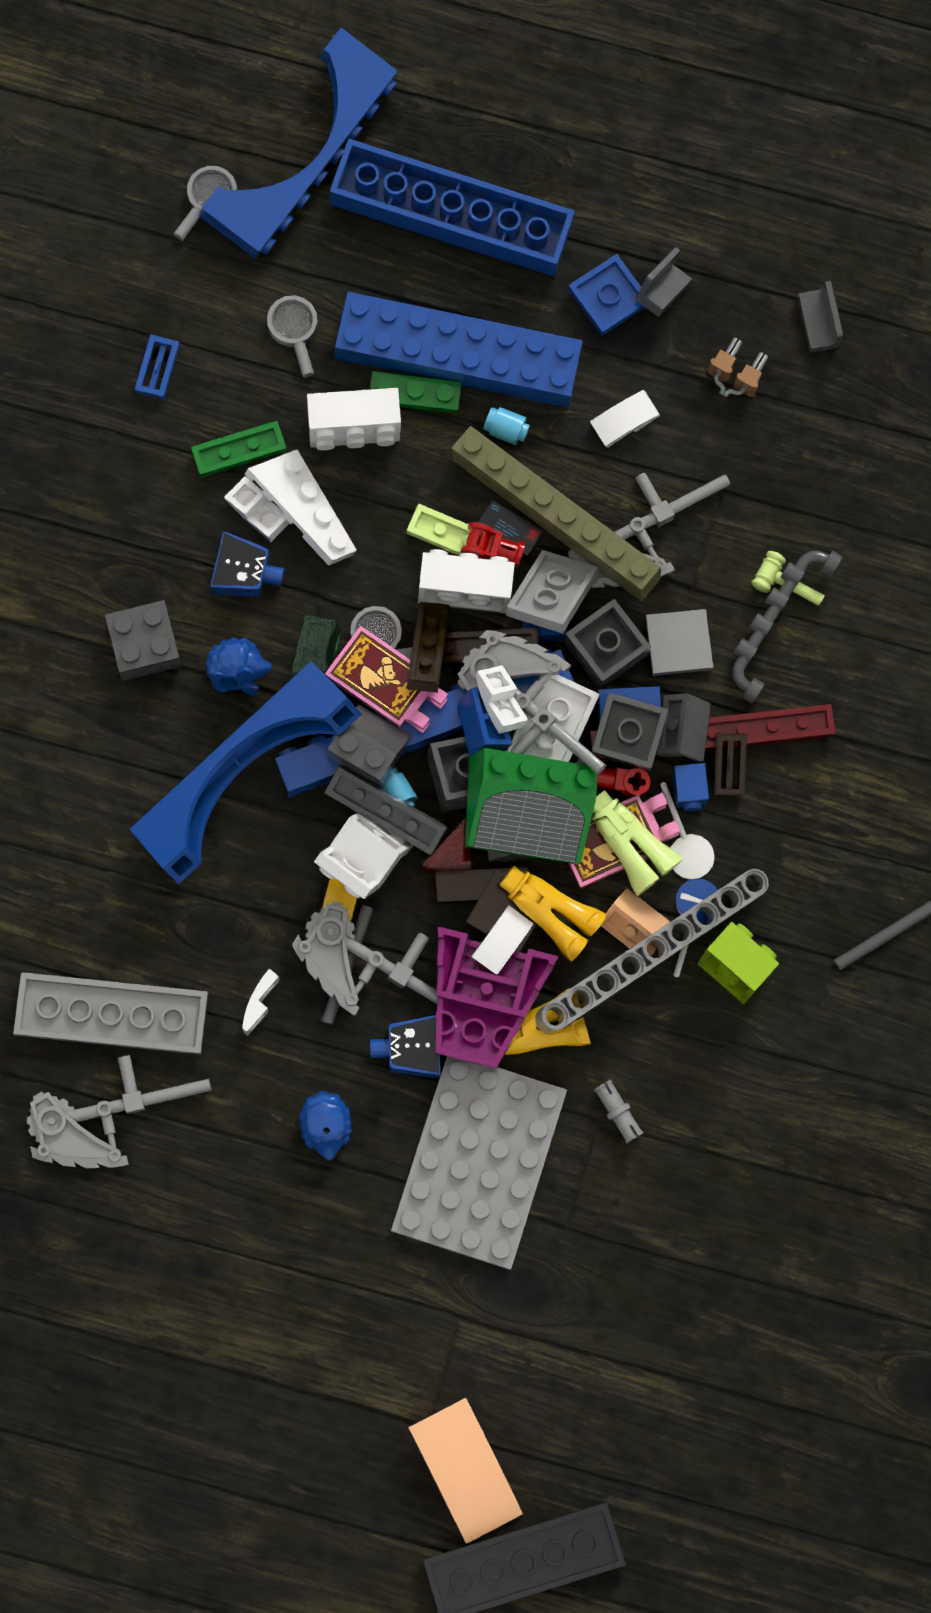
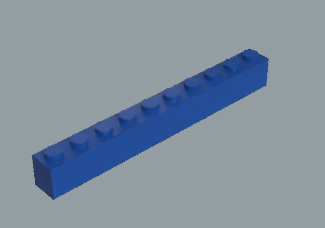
M547 649L546 653L556 654L565 660L561 649L552 652V649ZM569 669L566 673L561 670L558 674L573 681ZM539 676L512 679L517 689L525 694L534 682L538 680ZM459 683L453 685L450 688L451 691L447 692L448 701L441 710L428 700H425L418 711L430 718V726L422 734L405 722L400 729L411 734L412 737L401 755L463 732L457 702L468 692L467 689L462 690ZM336 735L327 739L325 736L316 737L308 741V746L298 750L296 747L287 748L279 753V757L275 758L276 767L289 798L331 782L340 764L327 757V749Z

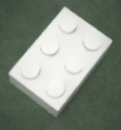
M398 388L307 394L310 447H317L318 450H331L339 445H347L348 448H361L368 443H377L378 446H390L400 441L401 417Z
M437 549L430 550L429 553L423 552L418 604L420 602L448 604L453 608L506 613V607L511 600L515 562H508L507 558L499 556L491 557L490 560L479 559L476 554L461 553L460 556L448 555L446 551Z

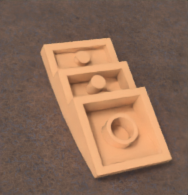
M466 1398L409 1427L466 1544L523 1514Z

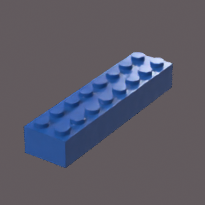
M349 138L329 191L331 206L553 277L556 275L575 214L574 210Z
M347 292L335 345V359L418 377L461 382V386L569 408L583 340Z

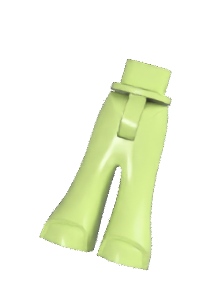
M605 790L596 797L592 820L595 821L599 832L622 863L631 887L638 897L655 884L659 877L643 860L630 841H633L640 847L662 877L684 859L676 851L663 844L651 834L617 798L613 800Z

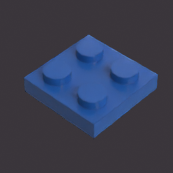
M618 254L568 285V291L601 336L646 308L635 300L641 286Z

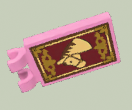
M362 626L359 627L325 673L334 684L395 726L401 728L407 722L422 734L430 726V718L418 711L423 702L428 700L441 710L448 701V694L439 688L438 693L407 690L411 660Z
M663 792L643 803L639 795L621 802L659 841L664 842L679 836L681 830L676 820L659 828L653 816V813L665 809L668 804ZM591 818L581 864L568 863L580 889L624 870L619 858L603 838L595 821ZM630 841L643 860L649 859L637 844Z

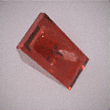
M465 819L423 863L422 870L425 873L471 870V851L469 847H465Z

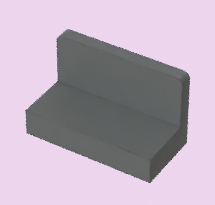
M677 247L647 276L635 298L637 302L658 317L689 286L692 280L691 277L674 266L681 251Z
M826 281L822 289L798 293L797 296L809 353L838 348L843 338L831 281Z
M688 693L664 695L663 708L668 709V714L656 755L664 758L683 756L696 762H702L704 760L710 703Z

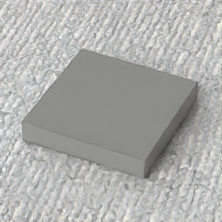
M706 609L645 616L647 638L651 646L649 654L652 676L713 670Z

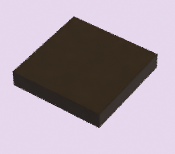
M496 869L465 923L487 935L507 906L510 905L534 923L515 950L520 952L536 923L516 906L512 898L509 899L507 897L509 892L499 885L506 874Z

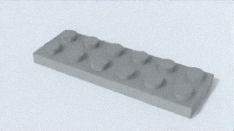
M21 972L13 1034L14 1036L201 1055L208 991Z

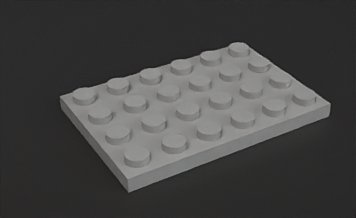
M446 1057L391 1232L511 1270L567 1090L498 1067L494 1069Z

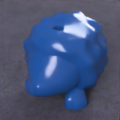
M231 638L228 641L222 640L219 645H213L205 663L206 674L217 691L242 690L249 695L257 694L259 686L252 681L264 677L272 669L271 663L262 658L260 650L256 645L246 638Z
M320 1091L306 1098L303 1104V1111L299 1114L301 1138L305 1140V1145L308 1148L315 1149L328 1161L333 1160L340 1148L348 1143L349 1135L353 1131L349 1108L345 1106L344 1101L338 1094Z

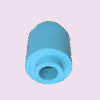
M492 407L483 430L488 431L490 436L516 445L518 440L524 442L530 425L525 423L527 417L501 407L499 409Z
M392 768L381 788L415 808L414 802L418 797L402 772L399 773L396 768Z

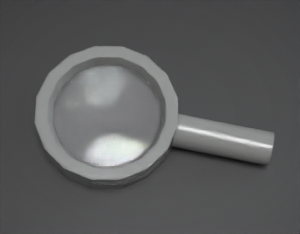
M206 166L198 169L191 175L187 184V197L192 209L174 232L175 237L181 241L185 239L199 220L201 208L219 185L225 190H237L234 177L226 169L219 166Z
M296 295L284 296L276 300L269 309L267 315L268 331L272 338L280 345L294 347L303 378H308L314 375V371L305 344L315 335L318 326L317 312L313 305L305 298Z
M372 606L364 608L355 616L351 623V638L359 627L362 626L395 650L401 641L402 628L400 621L392 611L385 607Z

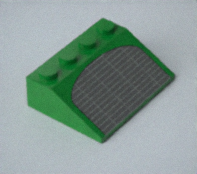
M483 748L469 757L465 847L570 864H581L597 797V773L589 766Z

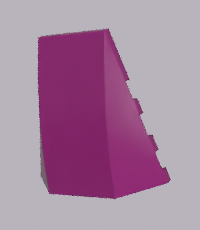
M438 927L435 1053L497 1069L559 956L528 949L527 954L514 951L496 975L472 957L481 942L470 940L466 933Z

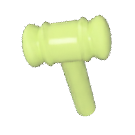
M768 551L766 558L763 559L762 565L755 574V579L751 582L752 586L764 593L771 591V586L774 585V582L782 586L785 580L780 578L782 574L780 570H782V565L786 562L785 558L775 551ZM801 582L793 590L794 593L818 606L825 596Z

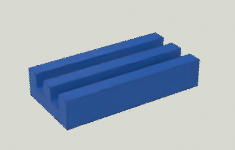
M150 334L134 389L136 394L141 395L143 393L148 397L153 398L155 396L164 401L179 351V341ZM156 344H160L149 387H146L144 383ZM167 346L172 347L160 389H155Z

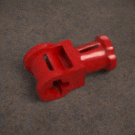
M468 523L467 529L469 534L466 545L461 548V553L476 554L479 559L488 560L494 556L505 557L508 559V562H515V568L518 567L525 547L524 541L517 543L502 538L503 532L494 530L483 523Z
M605 767L600 774H597L598 788L621 792L626 796L641 795L650 786V777L641 768L622 769ZM633 777L634 780L638 781V786L633 787L632 784L628 783V779Z

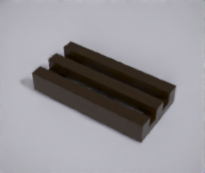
M715 733L714 795H745L746 733ZM723 741H727L725 788H721ZM734 741H739L737 788H732Z

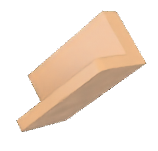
M626 888L606 912L607 916L601 927L630 949L670 921ZM648 944L647 952L652 956L657 947L653 944Z

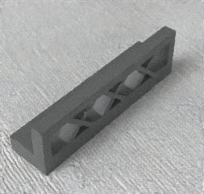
M342 765L338 767L325 791V794L429 855H432L438 849L442 842L441 838L447 829V826Z

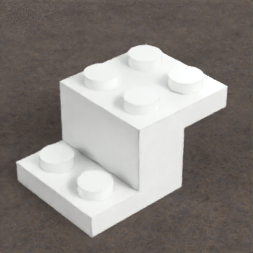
M357 812L349 817L331 845L320 852L314 862L320 866L319 870L325 876L331 879L336 878L345 885V890L352 896L365 899L382 886L398 861L408 854L413 845Z

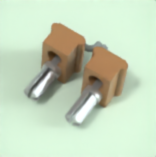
M733 338L726 352L720 350L716 358L711 359L708 373L714 377L715 383L721 388L719 393L725 397L729 394L741 395L743 393L753 397L762 375L760 371L766 363L768 356L765 354L759 366L755 369L764 354L760 352L752 366L746 364L742 373L737 374L733 385L736 390L729 389L725 391V387L720 381H729L736 360L735 355L742 345L740 339L736 344L738 338Z

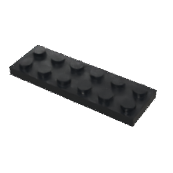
M607 1502L423 1559L438 1613H476L626 1566Z

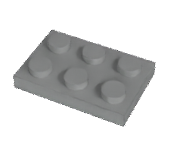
M542 550L507 605L506 616L564 633L596 580L598 566Z

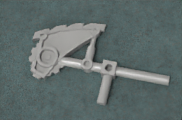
M646 473L638 475L635 479L651 506L650 514L642 518L636 517L632 519L630 524L614 533L624 540L633 535L637 536L643 548L648 550L650 554L644 555L661 567L660 577L675 571L671 562L666 563L663 558L657 556L652 547L654 544L645 529L654 524L658 528L672 521L675 513L729 486L730 481L726 475L703 485L669 504L667 500L661 501ZM572 549L568 551L569 558L590 564ZM598 570V576L591 588H604V585L620 587V585L600 570Z
M486 630L479 639L486 640L487 643L481 645L479 649L473 648L470 650V655L465 656L462 661L464 667H461V671L458 673L460 678L458 683L462 690L467 689L469 691L471 688H478L475 676L477 671L503 665L511 679L544 675L539 681L536 680L525 694L517 689L513 696L522 711H525L532 717L531 721L534 724L510 752L524 754L543 732L547 735L550 733L595 773L600 774L606 765L558 724V719L546 708L542 707L540 709L532 702L543 690V685L552 675H558L561 670L566 673L571 665L556 654L546 653L548 650L538 644H526L528 640L520 637H506L507 634Z
M333 901L332 904L327 903L325 908L320 909V913L315 912L311 915V921L307 922L305 927L308 930L305 937L308 939L301 941L299 935H297L292 944L301 962L305 959L307 971L316 981L318 978L322 989L331 998L334 994L338 1004L354 1016L360 1008L356 1005L359 1000L358 994L364 984H368L377 968L389 975L387 980L401 988L406 985L437 1004V990L412 975L413 970L411 968L429 940L422 933L417 934L401 963L398 961L395 965L385 959L381 952L372 951L354 940L355 935L352 934V931L355 928L354 924L349 922L348 908H344L342 903ZM347 950L367 962L358 977L359 982L356 987L351 976Z
M130 1055L119 1057L118 1062L125 1094L122 1095L123 1099L110 1102L101 1101L97 1105L74 1109L73 1106H68L69 1102L63 1098L58 1100L57 1096H52L49 1092L45 1094L40 1092L33 1096L34 1100L30 1102L31 1109L29 1110L31 1115L27 1117V1124L30 1125V1129H28L30 1135L36 1136V1141L40 1142V1146L38 1149L30 1146L32 1157L49 1163H53V1160H55L62 1166L76 1167L75 1163L84 1168H99L98 1164L108 1168L129 1165L127 1156H122L121 1151L116 1148L114 1133L116 1132L112 1114L122 1111L131 1114L144 1111L145 1106L212 1091L210 1081L205 1079L142 1094L141 1091L137 1090ZM101 1117L104 1133L108 1136L109 1144L95 1137L77 1122Z

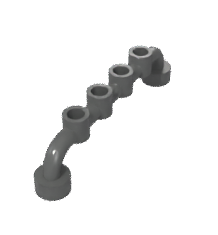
M833 550L829 555L821 551H810L803 554L795 565L791 562L788 563L780 578L785 580L780 590L772 589L764 602L769 605V608L764 616L760 613L756 615L749 626V629L754 631L748 641L742 638L733 652L738 658L732 669V677L736 686L744 692L741 698L752 704L762 690L765 683L755 677L751 682L748 681L744 676L745 668L801 580L807 567L812 563H820L822 565L820 571L831 577L843 556Z

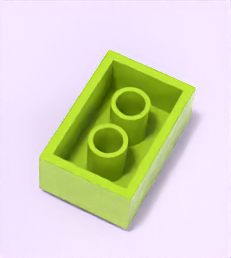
M731 922L708 947L697 964L744 1005L779 963L775 960L776 954L764 944L760 947L751 939L753 934L740 923L736 926Z

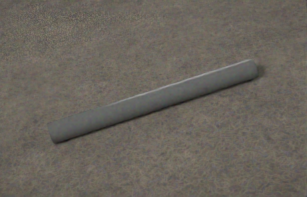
M931 900L834 959L833 962L839 971L930 916Z
M365 905L361 907L354 927L355 930L352 932L355 935L354 940L362 944L374 910ZM347 950L350 970L352 972L357 955ZM334 994L332 998L329 997L321 1022L328 1025H333L340 1006Z

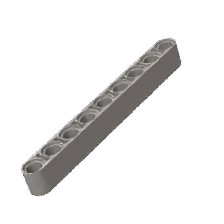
M759 869L746 871L540 1008L535 1016V1023L538 1029L546 1034L559 1031L767 891L769 886L766 874ZM747 878L755 882V892L750 891L746 887ZM722 894L730 897L732 901L731 908H726L722 904ZM697 911H702L706 914L708 919L706 925L701 924L697 920ZM673 927H677L682 931V941H677L673 938ZM648 944H653L657 947V958H653L648 954ZM623 960H627L633 965L634 971L632 975L626 974L623 971ZM598 977H603L608 981L609 988L607 992L598 988ZM573 993L579 994L583 998V1008H577L573 1005L571 1001ZM548 1010H552L558 1015L557 1025H551L547 1021L546 1013Z

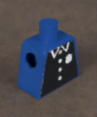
M223 532L210 585L211 594L260 597L264 583L281 586L285 568L268 565L270 553L267 548Z
M436 1015L390 1024L388 1027L389 1039H370L371 1058H389L390 1072L440 1078V1055L435 1053Z

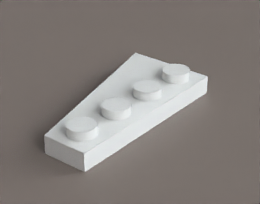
M298 450L291 451L247 469L245 475L251 482L255 480L263 489L262 494L270 502L274 501L284 512L283 517L302 531L304 540L328 566L354 555L357 551Z

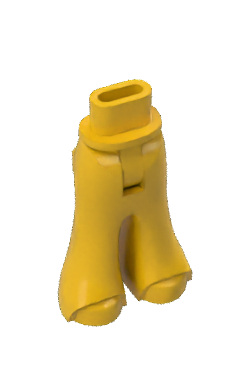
M515 866L508 871L499 884L509 892L507 897L509 899L512 898L516 906L551 937L561 953L570 962L581 953L588 940L560 921L551 912V909H554L588 937L598 930L607 914L594 907L571 899L543 879L530 874V872L526 871L523 873Z
M573 993L571 1001L575 1007L580 1008L577 994ZM549 1002L529 1010L505 1055L520 1054L554 1046L589 1045L591 1042L584 1018L574 1020L557 1032L546 1034L537 1030L535 1016L539 1009ZM548 1010L546 1019L549 1023L558 1021V1015L554 1011Z

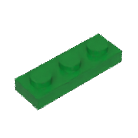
M372 371L370 390L398 388L400 407L458 414L461 382Z
M274 421L192 446L191 451L200 478L287 452V448L278 421Z

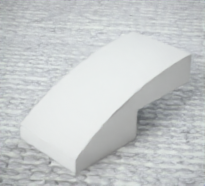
M642 390L591 420L590 423L604 445L609 448L632 431L637 432L659 417L660 414L647 393Z
M244 476L224 498L249 524L272 542L289 522L283 517L284 512L272 501L270 502L262 494L263 491Z
M503 665L477 671L475 676L480 695L498 733L501 734L524 728L528 719L513 697L517 687Z
M508 905L472 957L497 975L534 923Z
M270 969L256 986L247 1005L242 1026L243 1032L247 1036L268 1014V1008L261 1002L279 982V976Z

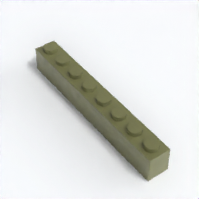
M472 426L453 445L452 456L456 464L590 564L598 566V570L641 602L660 580L661 567Z

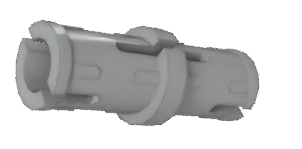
M612 1080L594 1089L609 1113L607 1115L608 1119H613L626 1144L643 1134V1131H641L629 1111L630 1105L628 1102L624 1103Z

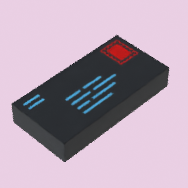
M494 500L491 501L478 521L492 527L494 530L503 532L502 538L517 543L524 541L525 547L522 556L528 558L544 532Z

